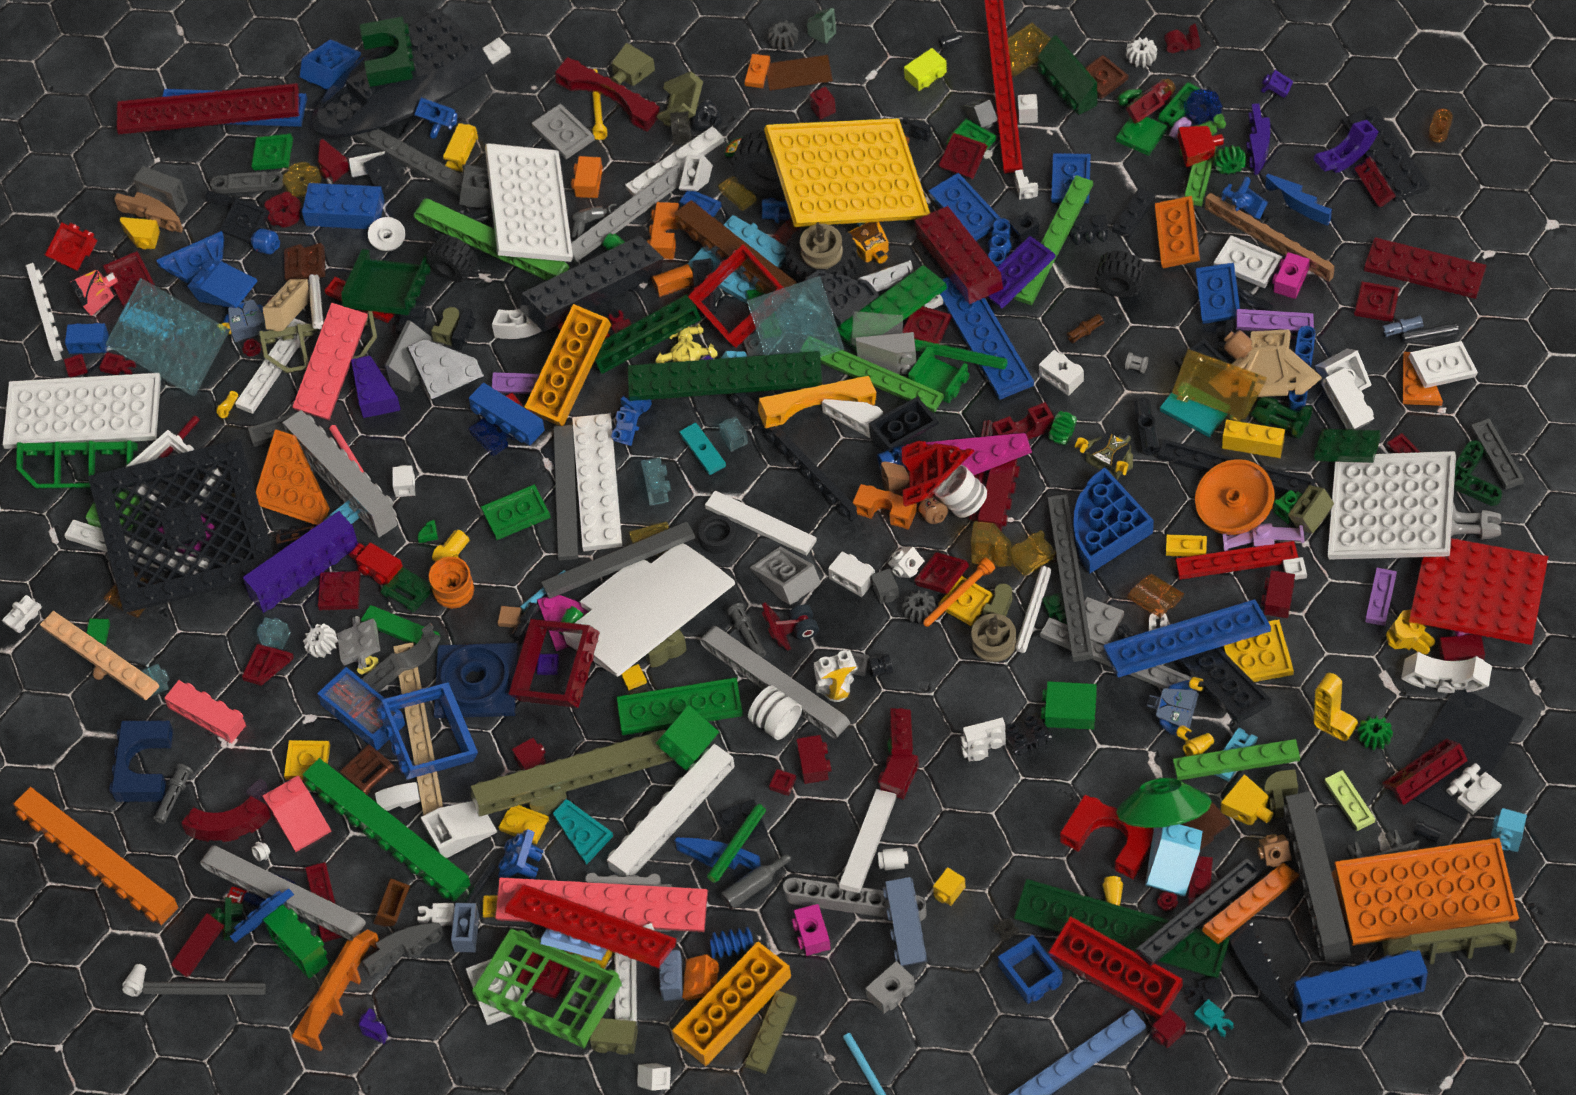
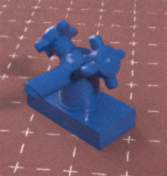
M424 98L420 99L414 115L429 120V123L434 122L430 133L431 138H437L441 125L452 130L457 123L456 110Z
M1244 177L1237 192L1231 191L1232 184H1228L1222 191V201H1225L1226 197H1228L1236 205V211L1242 208L1254 218H1261L1268 202L1248 188L1250 184L1249 177Z

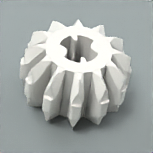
M1140 37L1137 40L1132 39L1131 43L1127 45L1126 57L1130 64H1135L1136 68L1139 65H1142L1144 68L1146 64L1151 66L1152 61L1156 59V45H1154L1153 40L1148 41L1147 37L1144 40Z
M316 624L315 628L310 627V632L305 633L307 638L303 640L306 651L316 658H325L327 653L331 654V650L336 648L335 643L338 642L336 632L325 624Z

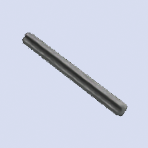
M143 982L142 992L143 994L264 995L266 994V984L264 982Z

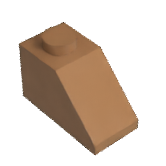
M885 461L881 463L882 482L885 490L897 495H903V490L910 488L909 472L906 471L903 465Z

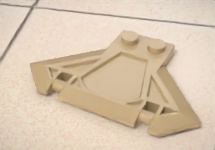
M1289 329L1252 331L1250 339L1252 340L1251 346L1253 349L1244 359L1239 358L1208 384L1224 399L1231 398L1233 393H1238V398L1286 396L1291 390H1295V395L1304 394L1320 381L1322 377L1289 349L1291 336Z

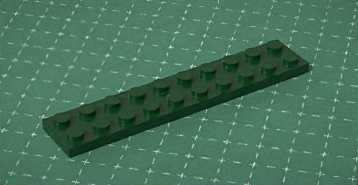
M820 351L629 365V400L638 401L817 387L822 385Z
M1026 879L1014 917L1016 921L1061 933L1071 916L1133 952H1136V949L1170 922V920L1029 879ZM1197 928L1157 962L1218 979L1230 938L1226 937L1217 944L1201 929Z

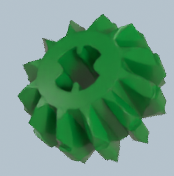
M1225 146L1224 149H1218V152L1214 154V165L1220 174H1235V172H1240L1245 167L1246 156L1239 146Z
M1058 412L1051 426L1049 438L1057 444H1068L1076 426V417L1068 412Z
M1377 714L1374 719L1368 716L1366 721L1362 720L1360 722V727L1357 731L1359 741L1364 742L1365 748L1372 746L1373 751L1377 746L1383 749L1384 744L1389 745L1390 738L1393 737L1391 723H1386L1385 717L1381 720L1378 719Z

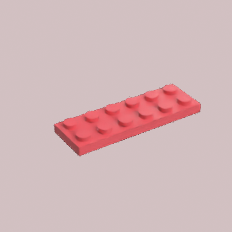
M331 303L292 407L294 410H302L304 413L330 420L368 314Z

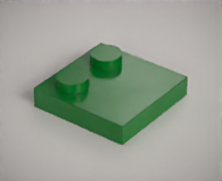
M1130 117L1117 135L1116 142L1149 156L1167 131V125L1148 117L1134 124Z
M292 135L256 137L252 161L253 170L289 167L293 143Z

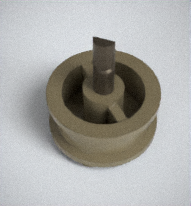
M817 222L816 225L810 226L801 235V256L807 265L816 269H829L840 261L843 254L842 237L835 227Z
M987 614L980 617L974 623L971 631L972 648L979 658L987 662H999L1012 655L1016 648V629L1009 618L1001 614Z

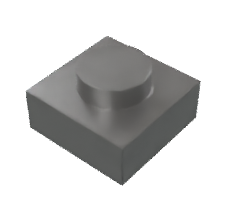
M851 652L858 668L853 674L865 676L869 655Z

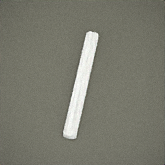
M311 274L309 275L308 284L312 326L314 329L318 328L320 330L323 327L319 276Z
M1042 566L1040 568L1015 646L1017 652L1025 653L1042 598L1051 575V568Z

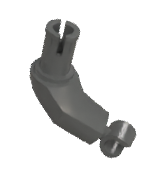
M616 204L607 205L604 209L602 206L589 207L574 213L572 217L574 226L571 238L576 239V237L579 238L583 235L585 224L604 218V214H611L610 208L616 206Z

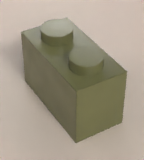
M1309 485L1288 516L1296 528H1299V525H1303L1304 532L1313 534L1334 505V502L1324 488Z
M601 1018L590 1037L592 1050L600 1053L612 1051L621 1055L634 1054L638 1033L636 1021Z

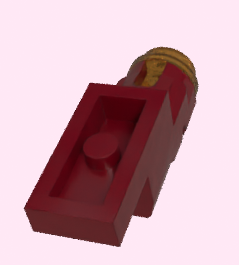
M1170 79L1158 81L1126 107L1134 124L1140 122L1164 105V101L1173 95L1175 85Z

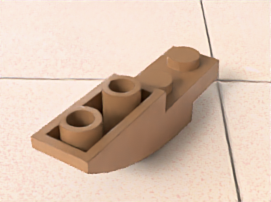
M139 192L136 193L135 197L117 193L115 202L118 210L121 212L146 217L147 220H156L158 227L182 233L183 228L180 219L164 203Z

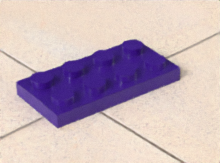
M1029 236L997 267L1001 272L1003 290L986 298L1001 309L1004 308L1056 257L1054 252Z

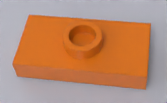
M752 54L745 86L763 88L770 64V56Z

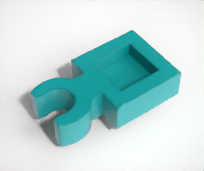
M1209 999L1194 1013V1018L1209 1030L1215 1026L1218 1034L1222 1037L1226 1036V1031L1222 1029L1223 1026H1227L1231 1030L1234 1026L1231 1020L1223 1019L1225 1012Z

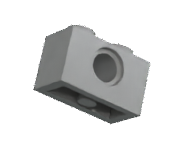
M896 961L866 987V997L885 1014L888 1010H893L898 1005L900 999L904 996H909L913 992L915 987L914 977ZM889 987H895V988H896V990H894V991H889V990H887V989H888Z

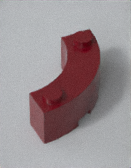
M250 796L240 806L225 812L210 813L193 808L181 824L185 833L192 838L206 842L210 840L228 842L237 840L240 836L249 832H255L271 818V814L266 804Z

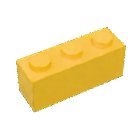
M1226 420L1222 449L1281 458L1285 429Z

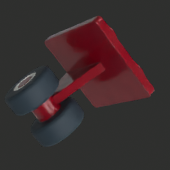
M766 602L762 604L764 608L762 615L765 621L770 624L768 630L773 639L776 638L779 646H784L787 651L791 649L787 634L794 631L798 639L806 640L814 637L819 631L817 622L812 619L813 612L809 605L803 604L792 608L788 614L790 620L780 621L779 616Z

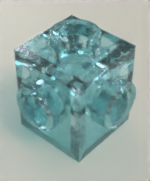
M265 617L263 623L258 626L257 635L262 645L283 650L290 636V630L287 623L277 618L270 619Z

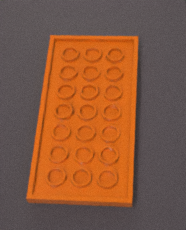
M1500 838L1337 861L1334 863L1352 945L1405 938L1412 934L1506 921L1514 922L1519 919Z

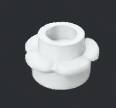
M256 842L255 846L251 848L256 860L268 859L270 850L265 843Z

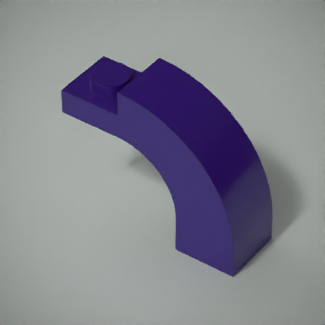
M1368 120L1354 123L1348 136L1342 143L1331 150L1315 154L1313 160L1324 171L1333 170L1335 173H1338L1354 164L1366 153L1374 142L1378 131Z

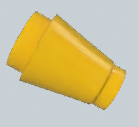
M1209 733L1190 739L1183 746V751L1186 756L1203 754L1214 743V739Z
M1117 876L1104 878L1102 886L1106 902L1120 906L1123 888L1121 878Z

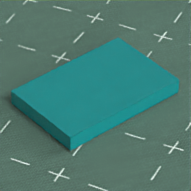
M1180 381L1161 405L1160 411L1210 438L1231 411V407Z

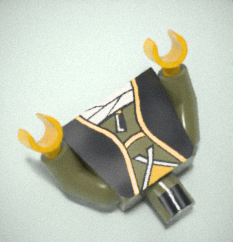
M1121 432L1118 437L1107 433L1103 437L1089 441L1084 438H1078L1074 445L1075 448H1081V453L1086 451V462L1099 470L1105 467L1116 480L1120 477L1121 473L1126 475L1133 468V454L1131 453V446L1128 444L1131 437L1126 432Z

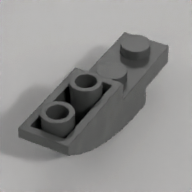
M440 923L416 925L383 938L375 943L378 951L363 961L366 971L372 976L375 973L381 972L392 961L399 960L404 953L409 958L421 954L426 947L437 943L444 936Z

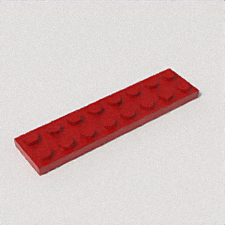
M525 884L521 886L505 906V913L516 918L524 919L533 924L549 928L658 968L676 946L677 939Z

